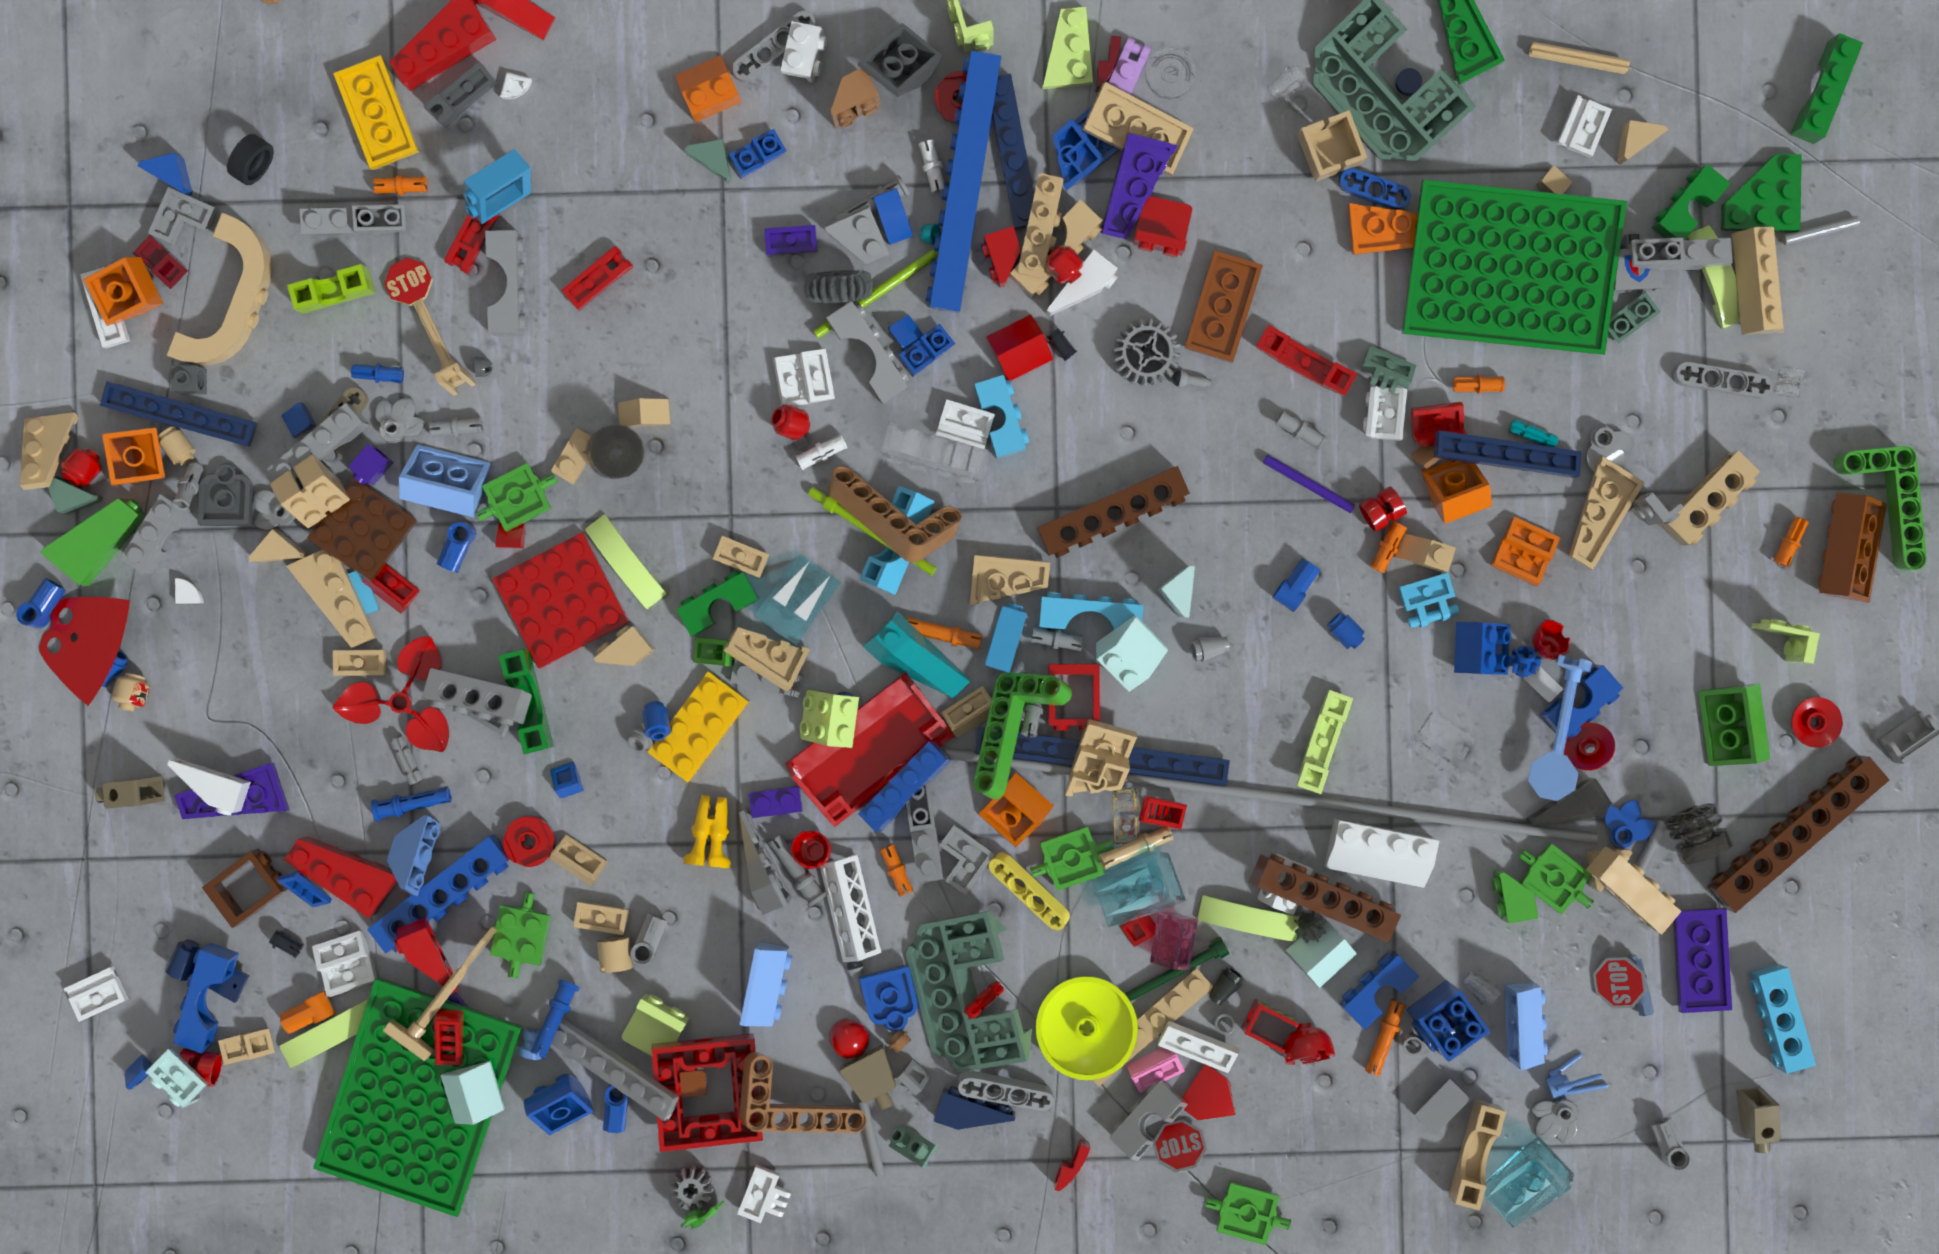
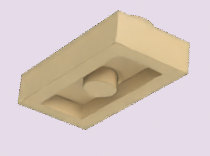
M576 428L551 472L574 485L600 441Z
M721 536L713 559L761 578L770 555Z
M333 650V676L386 675V650Z
M578 901L573 927L624 935L629 909Z

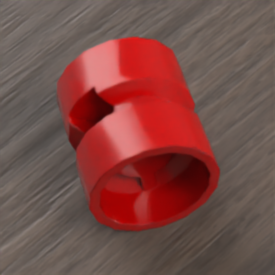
M1391 486L1380 491L1376 499L1370 497L1359 504L1362 516L1374 532L1386 527L1389 520L1396 521L1407 514L1402 499ZM1382 504H1384L1385 508L1387 509L1386 512H1385L1384 508L1382 507Z
M188 1048L182 1049L179 1056L208 1083L206 1086H215L221 1073L222 1055L212 1052H205L201 1055V1053Z

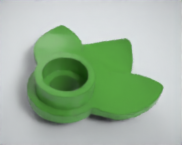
M724 1201L703 1212L702 1208H697L683 1217L684 1222L680 1225L681 1228L691 1226L692 1230L701 1226L706 1222V1219L719 1211L718 1208L724 1204Z

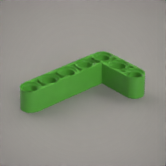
M1909 446L1851 451L1836 456L1833 466L1834 470L1840 475L1885 472L1894 565L1901 571L1923 568L1926 564L1927 555L1918 462L1914 449ZM1898 453H1901L1903 456L1902 464L1897 461ZM1873 455L1878 459L1876 467L1872 464ZM1848 457L1853 461L1852 469L1847 467L1846 460ZM1901 478H1903L1906 483L1904 489H1902L1899 484ZM1903 503L1908 507L1906 515L1902 512ZM1906 528H1908L1910 531L1909 540H1907L1904 535V531ZM1909 553L1913 557V562L1911 565H1909L1907 562V556Z
M1006 672L997 678L974 778V787L979 793L993 800L999 799L1004 795L1024 704L1064 705L1072 696V690L1069 685L1059 678L1050 675Z

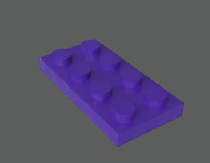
M1727 909L1680 910L1681 913L1673 921L1678 1011L1680 1013L1732 1010Z

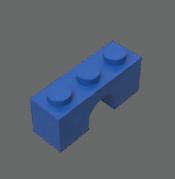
M1595 665L1591 673H1586L1580 679L1579 684L1585 691V700L1580 706L1572 708L1567 733L1569 738L1576 736L1582 730L1580 726L1587 720L1589 722L1594 720L1601 713L1599 709L1606 703L1610 705L1620 696L1618 693L1623 687L1604 665ZM1563 698L1556 699L1539 714L1555 733Z
M1394 951L1391 954L1386 953L1378 961L1379 966L1373 971H1367L1360 978L1361 983L1355 989L1350 988L1341 998L1343 1001L1339 1003L1364 1030L1383 1013L1374 1000L1378 988L1390 985L1402 995L1420 977Z

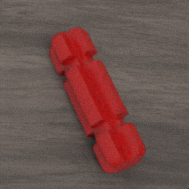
M999 981L992 982L971 1004L969 1003L964 1008V1013L967 1014L969 1019L977 1017L997 996L1004 992V987Z

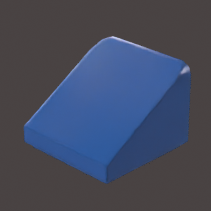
M909 315L888 327L889 332L903 350L923 336V333Z
M299 402L281 415L293 438L316 427L304 403Z
M575 762L550 769L554 791L559 798H565L584 790Z
M140 1055L125 1071V1085L128 1090L140 1085L148 1076L146 1071L153 1063L144 1055Z

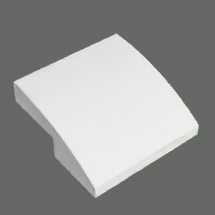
M826 349L805 351L800 354L773 358L781 406L786 403L802 406L835 399Z
M362 931L312 946L317 971H320L322 974L326 996L328 997L372 984L377 978L374 963Z

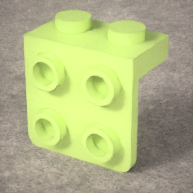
M947 0V11L950 21L956 22L954 24V35L957 46L962 45L964 53L971 50L984 52L990 49V46L994 44V29L991 20L966 27L959 0Z
M807 690L803 700L804 710L800 724L801 739L826 746L852 748L859 697Z
M645 993L624 1030L622 1039L652 1056V1044L677 1041L689 1018L685 1016L682 1010L676 1007L671 1008L663 1004V1001L657 996Z

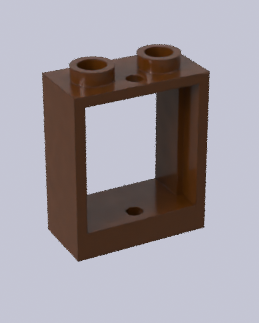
M259 848L247 853L202 887L231 928L241 925L288 890L277 881L278 877L283 874L273 868L270 864L272 860L269 855ZM251 861L272 891L243 912L222 882Z

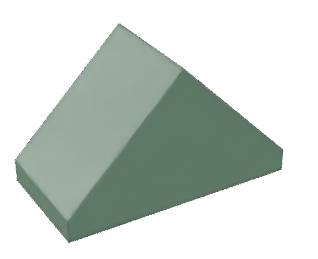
M723 139L686 146L684 151L690 158L728 184L731 182L732 178L727 151Z
M58 476L53 477L51 485L48 487L57 513L69 514L99 503L103 499L102 496L83 487L74 486Z

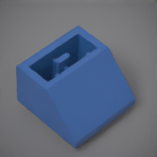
M1456 622L1454 673L1508 675V668L1510 666L1508 663L1509 643L1511 641L1510 624Z

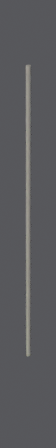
M946 749V754L952 760L978 763L980 753ZM1013 758L1011 767L1070 775L1072 765ZM1128 773L1125 780L1128 783L1594 844L1598 842V834L1543 826Z

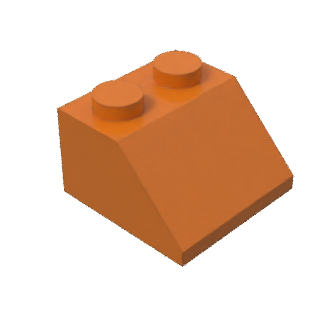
M721 55L675 75L695 122H699L742 102Z
M124 257L83 279L106 326L143 315L164 304L141 257Z
M156 427L102 434L111 486L165 478Z
M1450 460L1421 471L1433 506L1444 524L1492 506L1490 484L1475 463Z
M1015 772L1007 782L1004 795L999 799H990L978 815L1013 846L1017 847L1042 823L1054 805Z

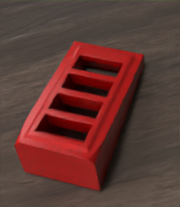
M1144 796L1138 821L1181 829L1187 805L1177 801ZM1152 803L1151 809H1150V813H1149V817H1147V816H1148V812H1149V808H1150V804ZM1158 804L1155 818H1153V817H1154V813H1155V809H1156V805Z
M438 1010L434 1018L435 1065H462L464 1024L462 1010ZM443 1031H455V1033H443ZM442 1041L455 1042V1044H445ZM442 1051H455L456 1054H442Z

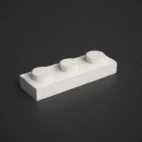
M99 268L80 274L101 345L107 349L130 342V338L124 321L106 326L83 280L103 269Z
M1171 1021L1167 1022L1158 1039V1046L1226 1073L1230 1071L1238 1056V1048Z

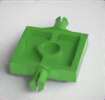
M526 463L482 485L488 497L489 506L475 513L480 522L495 515L507 532L552 509L546 498L545 488L558 483V480L554 473L539 479L533 473L530 465Z
M1088 826L1042 841L1040 845L1044 853V863L1030 867L1031 872H1033L1032 876L1034 878L1048 873L1053 879L1056 891L1105 875L1098 855L1114 849L1112 840L1096 844L1091 837Z
M1548 843L1542 853L1536 857L1526 849L1521 851L1523 854L1519 853L1518 858L1530 865L1527 873L1519 883L1532 891L1535 896L1555 911L1563 914L1567 907L1576 900L1587 909L1591 907L1590 904L1594 903L1593 899L1583 893L1584 885L1591 877V874L1556 846Z
M524 892L522 906L500 905L496 923L498 930L494 934L490 955L504 958L511 962L508 973L510 978H518L521 964L542 965L551 915L538 912L532 908L535 895L533 892Z
M1229 1180L1227 1191L1222 1201L1208 1196L1205 1201V1207L1219 1210L1216 1230L1226 1235L1266 1245L1269 1233L1274 1226L1289 1230V1225H1291V1219L1277 1216L1276 1208L1280 1196L1270 1191Z

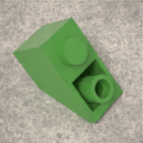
M1494 870V878L1491 881L1493 890L1498 894L1499 902L1496 903L1498 917L1508 924L1538 919L1534 893L1506 873Z

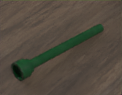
M1220 936L1212 940V944L1208 945V949L1131 989L1125 995L1130 1001H1133L1213 957L1215 959L1218 957L1222 959L1230 955Z

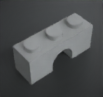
M160 494L119 560L140 573L152 574L166 553L161 550L163 543L173 531L181 529L192 509L189 508L184 511L176 509L173 506L175 498Z
M1165 1082L1153 1083L1146 1091L1147 1096L1141 1102L1138 1101L1129 1110L1131 1114L1124 1121L1121 1120L1114 1126L1112 1130L1114 1133L1109 1137L1132 1160L1138 1161L1154 1143L1147 1135L1145 1129L1146 1122L1151 1116L1158 1114L1164 1121L1172 1123L1188 1105Z

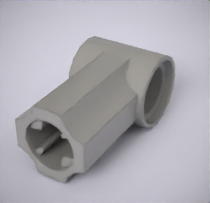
M651 913L647 914L635 945L631 949V959L634 963L646 965L653 960L668 920ZM645 946L649 949L650 956L648 959L638 957V947Z
M1660 1118L1649 1124L1660 1149V1157L1663 1163L1677 1171L1688 1168L1691 1161L1690 1155L1684 1149L1672 1118ZM1679 1151V1160L1672 1163L1671 1155Z

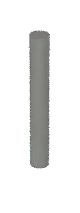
M1858 216L1785 234L1782 236V241L1784 245L1852 228L1860 225V219Z
M1658 820L1636 864L1643 871H1645L1668 825L1661 820Z
M860 1100L857 1102L859 1110L865 1113L867 1117L864 1132L875 1176H881L885 1172L868 1102L863 1103Z

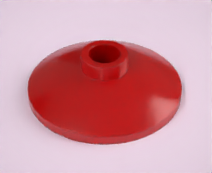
M1822 697L1808 698L1799 703L1794 709L1791 718V727L1795 737L1802 744L1813 748H1821L1832 744L1839 737L1843 726V719L1839 708L1832 701ZM1814 717L1817 723L1812 727L1810 720Z
M1583 723L1580 726L1582 730L1576 736L1566 738L1564 755L1569 758L1574 767L1580 770H1596L1605 766L1612 759L1616 748L1615 740L1612 733L1605 726L1598 723ZM1589 747L1595 748V751L1591 753L1586 752Z

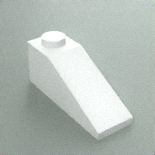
M1093 250L1080 269L1082 275L1072 284L1069 282L1048 307L1046 314L1052 316L1100 293L1104 287L1109 290L1118 278L1115 275L1118 268L1097 251Z
M182 759L168 761L167 765L209 806L216 807V812L231 815L232 813L242 811L250 781Z

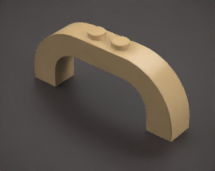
M224 213L220 216L213 237L236 247L243 260V272L224 322L214 335L204 339H195L175 332L167 356L193 365L207 366L218 364L228 360L240 351L248 340L252 329L256 328L259 322V310L261 305L266 303L269 295L267 290L272 276V260L265 241L252 227Z

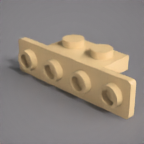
M1042 173L1038 175L1018 273L1021 275L1041 279L1048 251H1054L1056 237H1052L1053 227L1059 228L1062 214L1057 212L1064 181L1061 177Z

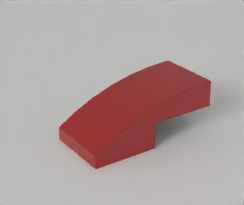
M1079 1139L1072 1163L1065 1160L1061 1161L1054 1181L1056 1191L1060 1192L1078 1174L1091 1149L1089 1142Z

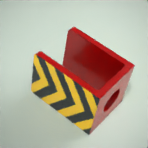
M1255 999L1241 1026L1244 1034L1284 1054L1286 1050L1280 1043L1252 1030V1027L1261 1009L1295 1027H1298L1299 1023L1293 1017Z

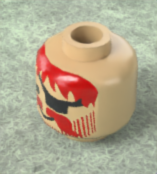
M125 673L124 676L116 679L111 699L119 703L118 709L134 712L135 707L141 708L145 706L150 690V685L145 682V677Z

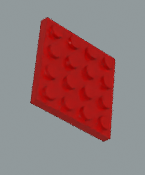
M583 532L492 578L538 669L630 623Z

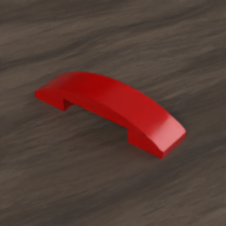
M1271 325L1267 326L1256 345L1257 349L1306 379L1345 397L1357 373L1336 361L1333 363L1290 339L1289 335Z

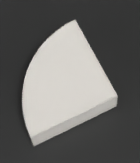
M506 72L500 97L509 100L522 96L530 88L533 80Z
M175 578V604L204 603L202 593L194 584L186 579Z

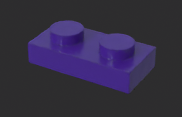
M815 225L764 229L767 256L818 252Z
M799 786L749 792L752 818L803 811Z

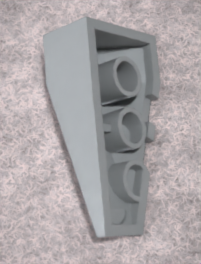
M745 808L739 812L750 888L753 895L750 897V900L755 910H760L762 915L788 905L792 897Z

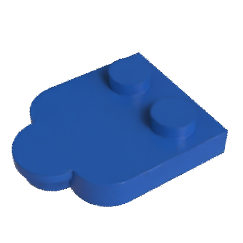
M906 964L860 976L859 980L870 1020L878 1025L884 1024L890 1031L902 1030L906 1026L908 1018L913 1016L918 1009L909 965Z

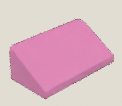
M1163 1047L1126 1066L1139 1093L1148 1090L1155 1082H1164L1185 1072L1177 1054Z

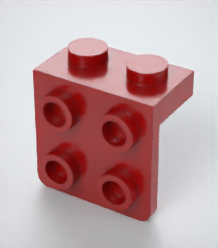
M1153 196L1148 197L1138 218L1133 245L1138 246V249L1143 251H1162L1163 255L1169 257L1182 256L1186 248V236L1192 207L1184 203Z

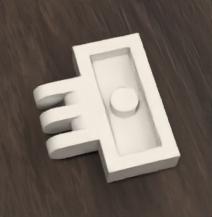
M756 1165L738 1215L758 1223L762 1222L765 1212L783 1217L784 1211L777 1208L776 1205L786 1208L788 1202L779 1198V1196L790 1198L792 1192L776 1186L780 1173Z

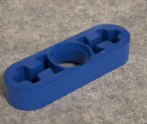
M1355 168L1346 169L1338 180L1339 187L1343 192L1393 210L1403 209L1411 200V193L1407 187ZM1353 175L1356 182L1361 183L1363 178L1367 181L1364 183L1362 191H1359L1361 185L1354 183L1349 187L1347 185L1348 181L1344 179ZM1372 182L1378 183L1381 186V194L1378 196L1371 195L1368 192V185ZM1387 187L1391 189L1388 193L1396 195L1399 191L1402 193L1401 197L1405 200L1397 204L1395 197L1388 195L1385 200L1383 196L1387 192Z

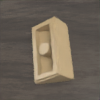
M981 686L942 711L941 714L954 735L959 738L988 719L992 698L984 686Z
M567 834L564 835L549 858L589 886L593 885L608 862Z

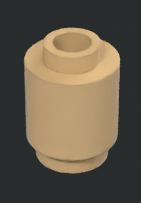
M173 426L158 435L159 445L174 465L180 463L183 466L194 459L193 454L196 450L181 430H177Z

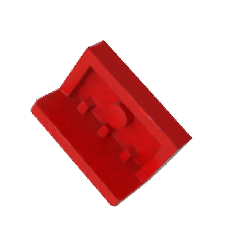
M1453 402L1411 408V432L1416 444L1423 447L1434 446L1435 432L1439 430L1468 435L1464 429L1463 403Z

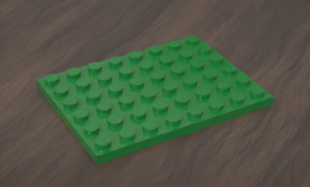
M1422 180L1402 334L1605 355L1627 201Z
M377 977L374 980L313 1169L458 1217L461 1213L493 1116L474 1125L455 1124L441 1074L491 1060L501 1093L523 1026L446 1000L439 1010L463 1011L462 1065H435L434 1018L436 1014L425 1027L426 1031L420 1038L434 1049L429 1058L423 1061L385 1033L383 1029L393 1019L408 1029L413 1021L417 1022L436 996ZM443 1031V1033H455V1031ZM442 1041L445 1044H455V1042ZM442 1051V1054H456L455 1051Z

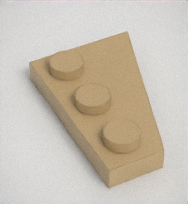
M75 412L24 419L20 486L24 490L50 487L61 461L59 456L62 448L68 444L70 440L68 434L71 427L76 425L79 417Z
M974 554L970 605L1048 588L1050 561Z
M737 627L730 636L723 651L787 692L791 689L810 649L794 647L789 642L782 640L780 642L768 639L766 635Z

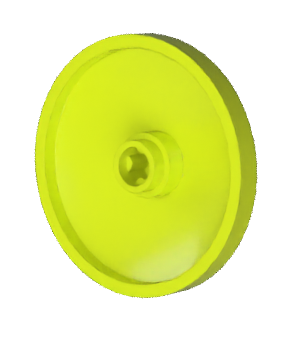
M1076 977L1059 984L1046 996L1037 1014L1036 1036L1042 1054L1060 1073L1079 1080H1096L1113 1074L1127 1062L1137 1042L1138 1021L1131 1001L1116 985L1097 977Z

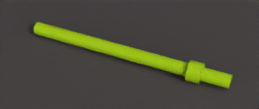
M934 248L874 288L872 296L865 300L855 301L854 304L859 303L862 308L866 307L938 258V251H934ZM826 321L814 329L813 332L819 339L831 331L832 328Z
M815 487L810 489L808 495L821 503L825 510L838 514L891 549L831 496L825 495ZM925 559L912 563L930 576L937 569V567Z

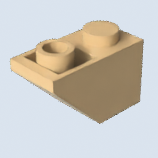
M625 626L616 633L617 639L613 643L609 644L606 642L596 650L598 655L593 659L596 663L636 666L651 654L655 648L636 626L631 628Z

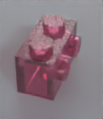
M1159 912L1150 962L1170 969L1189 970L1198 919L1177 913Z

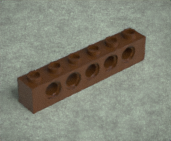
M1176 466L1039 526L1037 530L1048 555L1054 554L1058 558L1069 553L1068 548L1075 544H1078L1079 548L1092 543L1091 537L1100 533L1102 538L1115 533V527L1124 523L1125 527H1129L1140 522L1138 517L1147 513L1149 517L1162 512L1161 507L1168 503H1171L1172 507L1186 501L1184 496H1187L1190 492L1179 467ZM1162 486L1166 489L1167 496L1164 500H1159L1154 496L1155 487ZM1138 496L1143 499L1144 506L1141 510H1135L1131 507L1130 501L1132 497ZM1112 506L1119 508L1121 512L1120 518L1115 521L1111 520L1107 515L1108 508ZM1094 517L1097 520L1098 526L1096 530L1089 531L1085 528V518ZM1070 527L1074 530L1075 536L1073 540L1065 541L1062 539L1060 534L1062 528Z
M1271 853L1270 857L1260 854L1249 883L1385 942H1390L1401 917L1399 913L1393 911L1395 906L1380 900L1379 904L1372 902L1373 897L1361 891H1358L1357 895L1351 893V887L1338 881L1336 885L1328 883V877L1317 872L1314 873V876L1306 873L1307 868L1293 863L1290 867L1284 864V858ZM1285 872L1286 877L1284 881L1279 883L1278 878L1280 874ZM1304 882H1308L1307 889L1301 892V885ZM1329 891V898L1323 901L1324 893ZM1351 900L1350 908L1345 911V904ZM1373 910L1372 917L1367 920V913Z

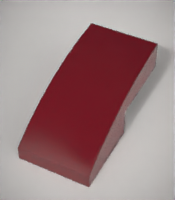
M1111 36L1108 61L1099 60L1095 92H1099L1102 84L1108 82L1112 75L1120 49L1121 36Z
M149 235L132 253L136 257H141L151 272L170 289L189 271L152 235Z

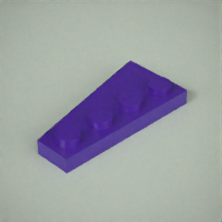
M1127 132L1101 228L1102 234L1127 239L1142 212V207L1153 192V187L1159 176L1164 172L1172 153L1174 154L1178 146L1177 144Z
M274 762L233 775L251 783L242 811L232 813L231 815L290 810ZM192 789L174 795L182 819L227 816L216 812V807L209 806Z

